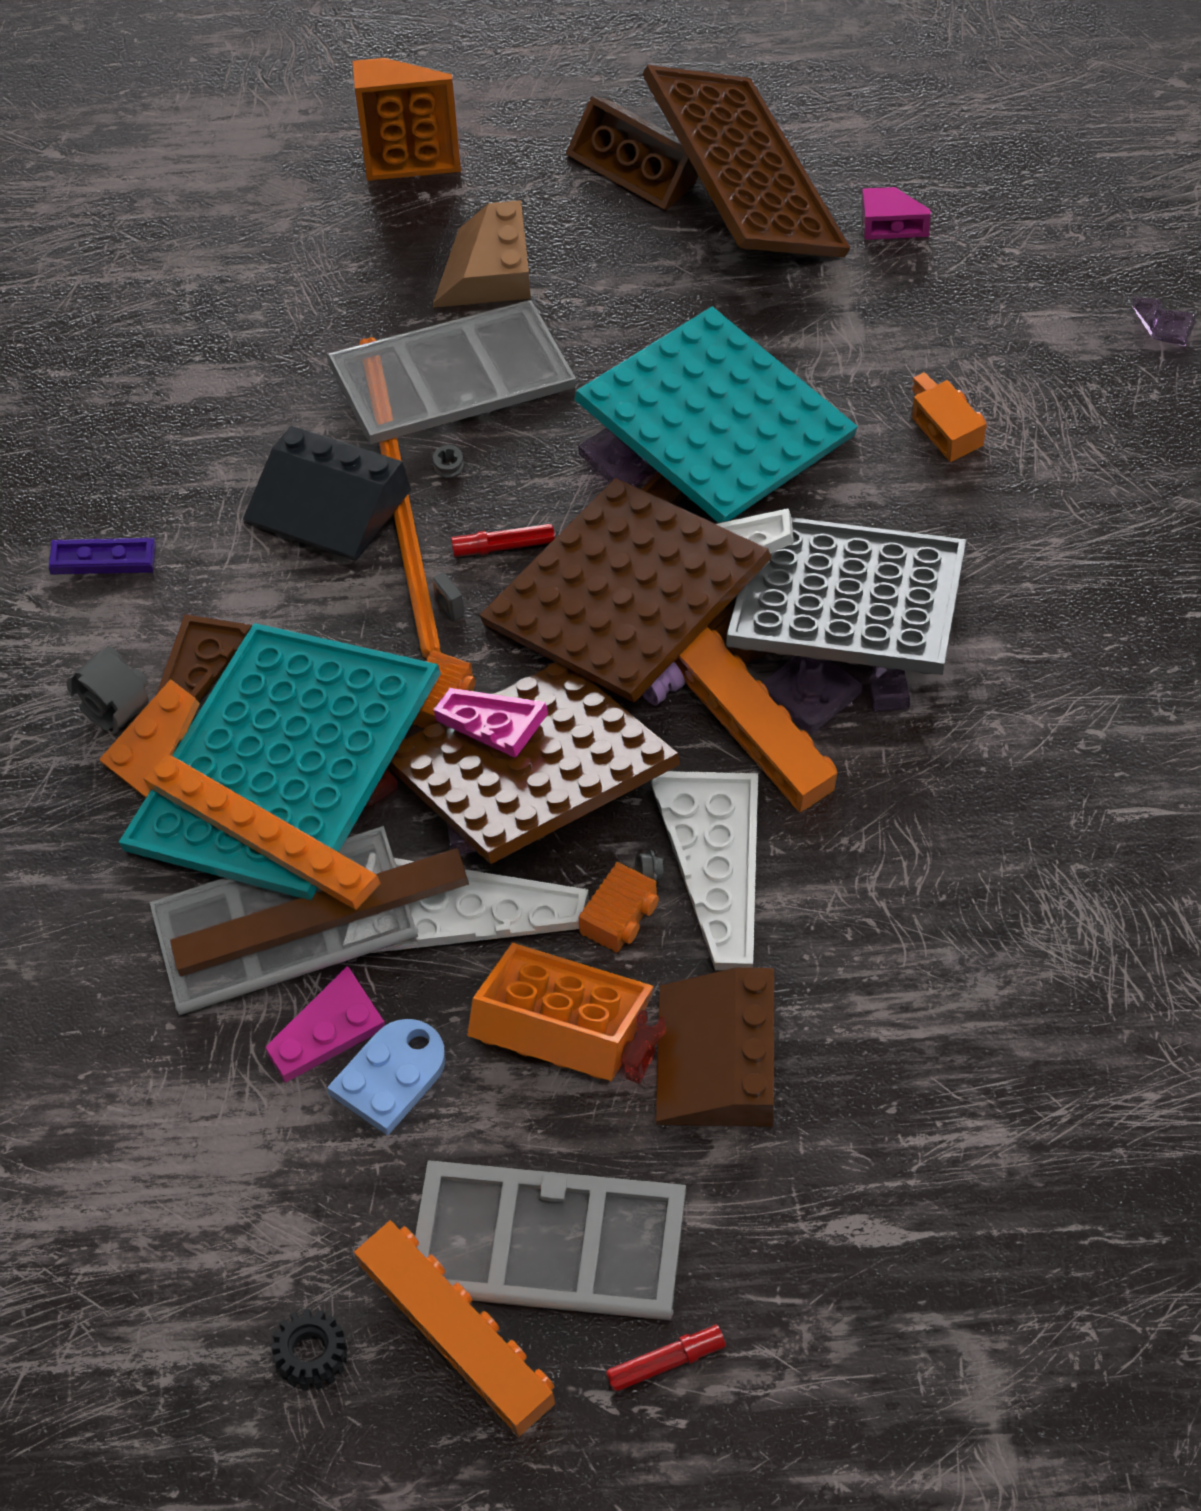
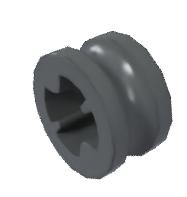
M441 446L433 454L434 471L439 476L451 478L463 471V455L456 446ZM447 458L454 459V464L449 462V465H443L442 460L447 462Z

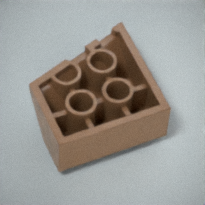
M521 200L488 203L459 228L433 302V308L531 299Z

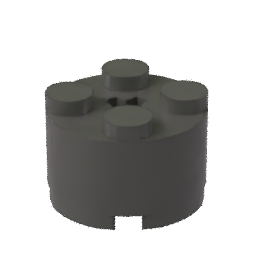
M110 646L97 652L66 681L70 695L73 696L77 693L83 701L78 705L81 711L103 730L108 731L113 727V733L119 731L149 702L145 687L149 684L147 678L138 669L134 668L131 670L123 662L120 654Z

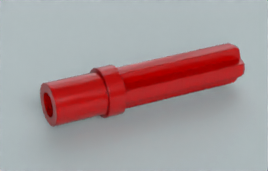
M546 524L488 533L486 531L476 532L477 534L451 537L454 558L477 554L482 556L489 555V552L550 544L555 539L553 525Z
M715 1324L694 1334L678 1337L676 1342L608 1369L606 1371L607 1379L611 1388L614 1391H619L682 1364H692L699 1361V1358L725 1348L726 1343L719 1326Z

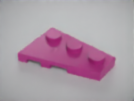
M450 688L434 708L436 721L516 758L546 718L548 710L546 702Z
M347 966L265 1048L268 1057L286 1083L374 1036L385 1026V1023Z

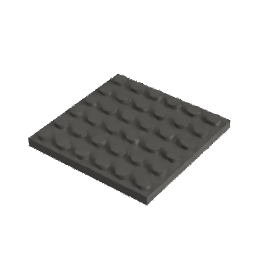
M792 517L794 543L771 553L772 559L738 593L727 633V647L773 652L778 655L810 657L815 660L841 661L853 665L863 664L883 667L885 669L909 670L922 674L943 675L966 539Z

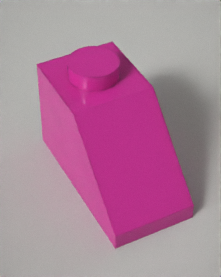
M895 187L866 188L862 190L861 212L864 240L929 237L931 217L929 208Z

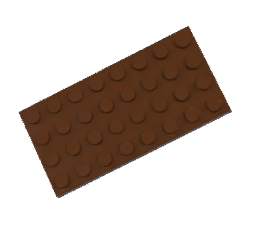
M653 65L646 66L642 74L643 78L739 248L845 258L850 250L848 242L751 78Z

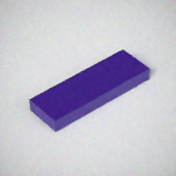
M155 539L52 540L48 566L50 575L154 572Z

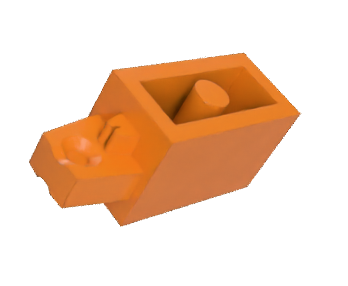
M925 372L913 377L912 391L916 396L913 398L912 419L949 462L984 446L985 430L987 429L986 421L980 412H975L967 403L966 397L960 390H956L948 380L937 385Z

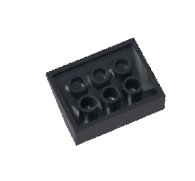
M290 426L272 448L243 520L244 523L357 561L411 491V487L402 461Z

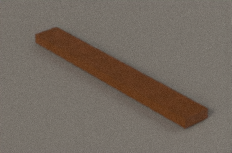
M455 848L377 873L381 884L357 910L328 893L320 891L314 894L312 900L304 898L295 899L170 939L177 971L180 977L469 885L459 850Z

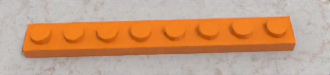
M167 754L143 778L150 789L355 910L381 884L377 874L170 754Z

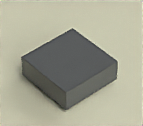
M444 572L434 576L432 581L435 600L451 620L455 621L463 617V599L460 591Z

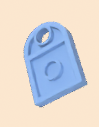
M402 1019L391 1022L382 1027L327 1087L328 1094L388 1136L442 1074L445 1066L443 1041L433 1027L422 1021ZM415 1037H425L429 1040L428 1045L422 1049H413L408 1044Z

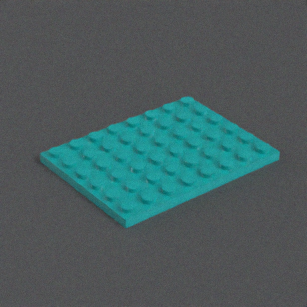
M254 623L172 756L339 852L441 672L438 664ZM152 789L119 841L121 848L126 852L307 900H312L318 887Z

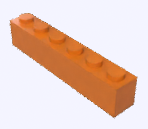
M707 626L674 662L680 668L686 684L799 813L803 812L834 791L837 778V769L829 757L822 756L814 747L813 740L804 730L800 731L795 726L786 708L782 705H777L771 699L766 686L760 680H755L748 673L743 660L738 655L733 656L725 647L720 634L715 630L711 631Z
M391 1220L388 1221L354 1251L358 1265L509 1428L520 1437L555 1405L554 1395L551 1391L555 1388L554 1384L542 1370L537 1369L533 1372L524 1362L527 1359L526 1354L513 1340L506 1343L497 1334L500 1328L486 1311L479 1314L470 1305L473 1299L461 1284L456 1282L452 1286L443 1276L446 1270L432 1254L425 1257L416 1248L420 1243L407 1227L403 1226L399 1230Z

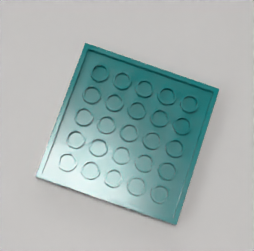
M713 306L576 390L574 397L578 404L718 523L730 521L851 439L855 436L858 428L855 423Z

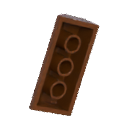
M591 96L565 153L664 210H668L695 184L698 178L695 168L676 136L610 100Z

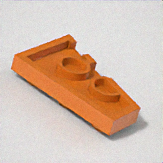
M170 679L101 756L100 762L146 798L151 789L143 778L167 754L173 755L177 744L181 742L188 731L200 703L195 697Z

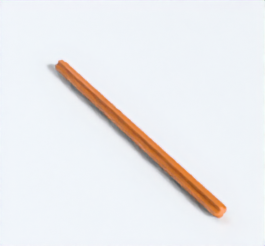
M373 337L363 338L360 340L359 345L374 342L376 339ZM380 357L362 361L375 423L378 427L394 423ZM397 437L379 442L381 455L401 461ZM407 495L393 515L422 656L427 659L431 650L440 653L441 651L409 495Z

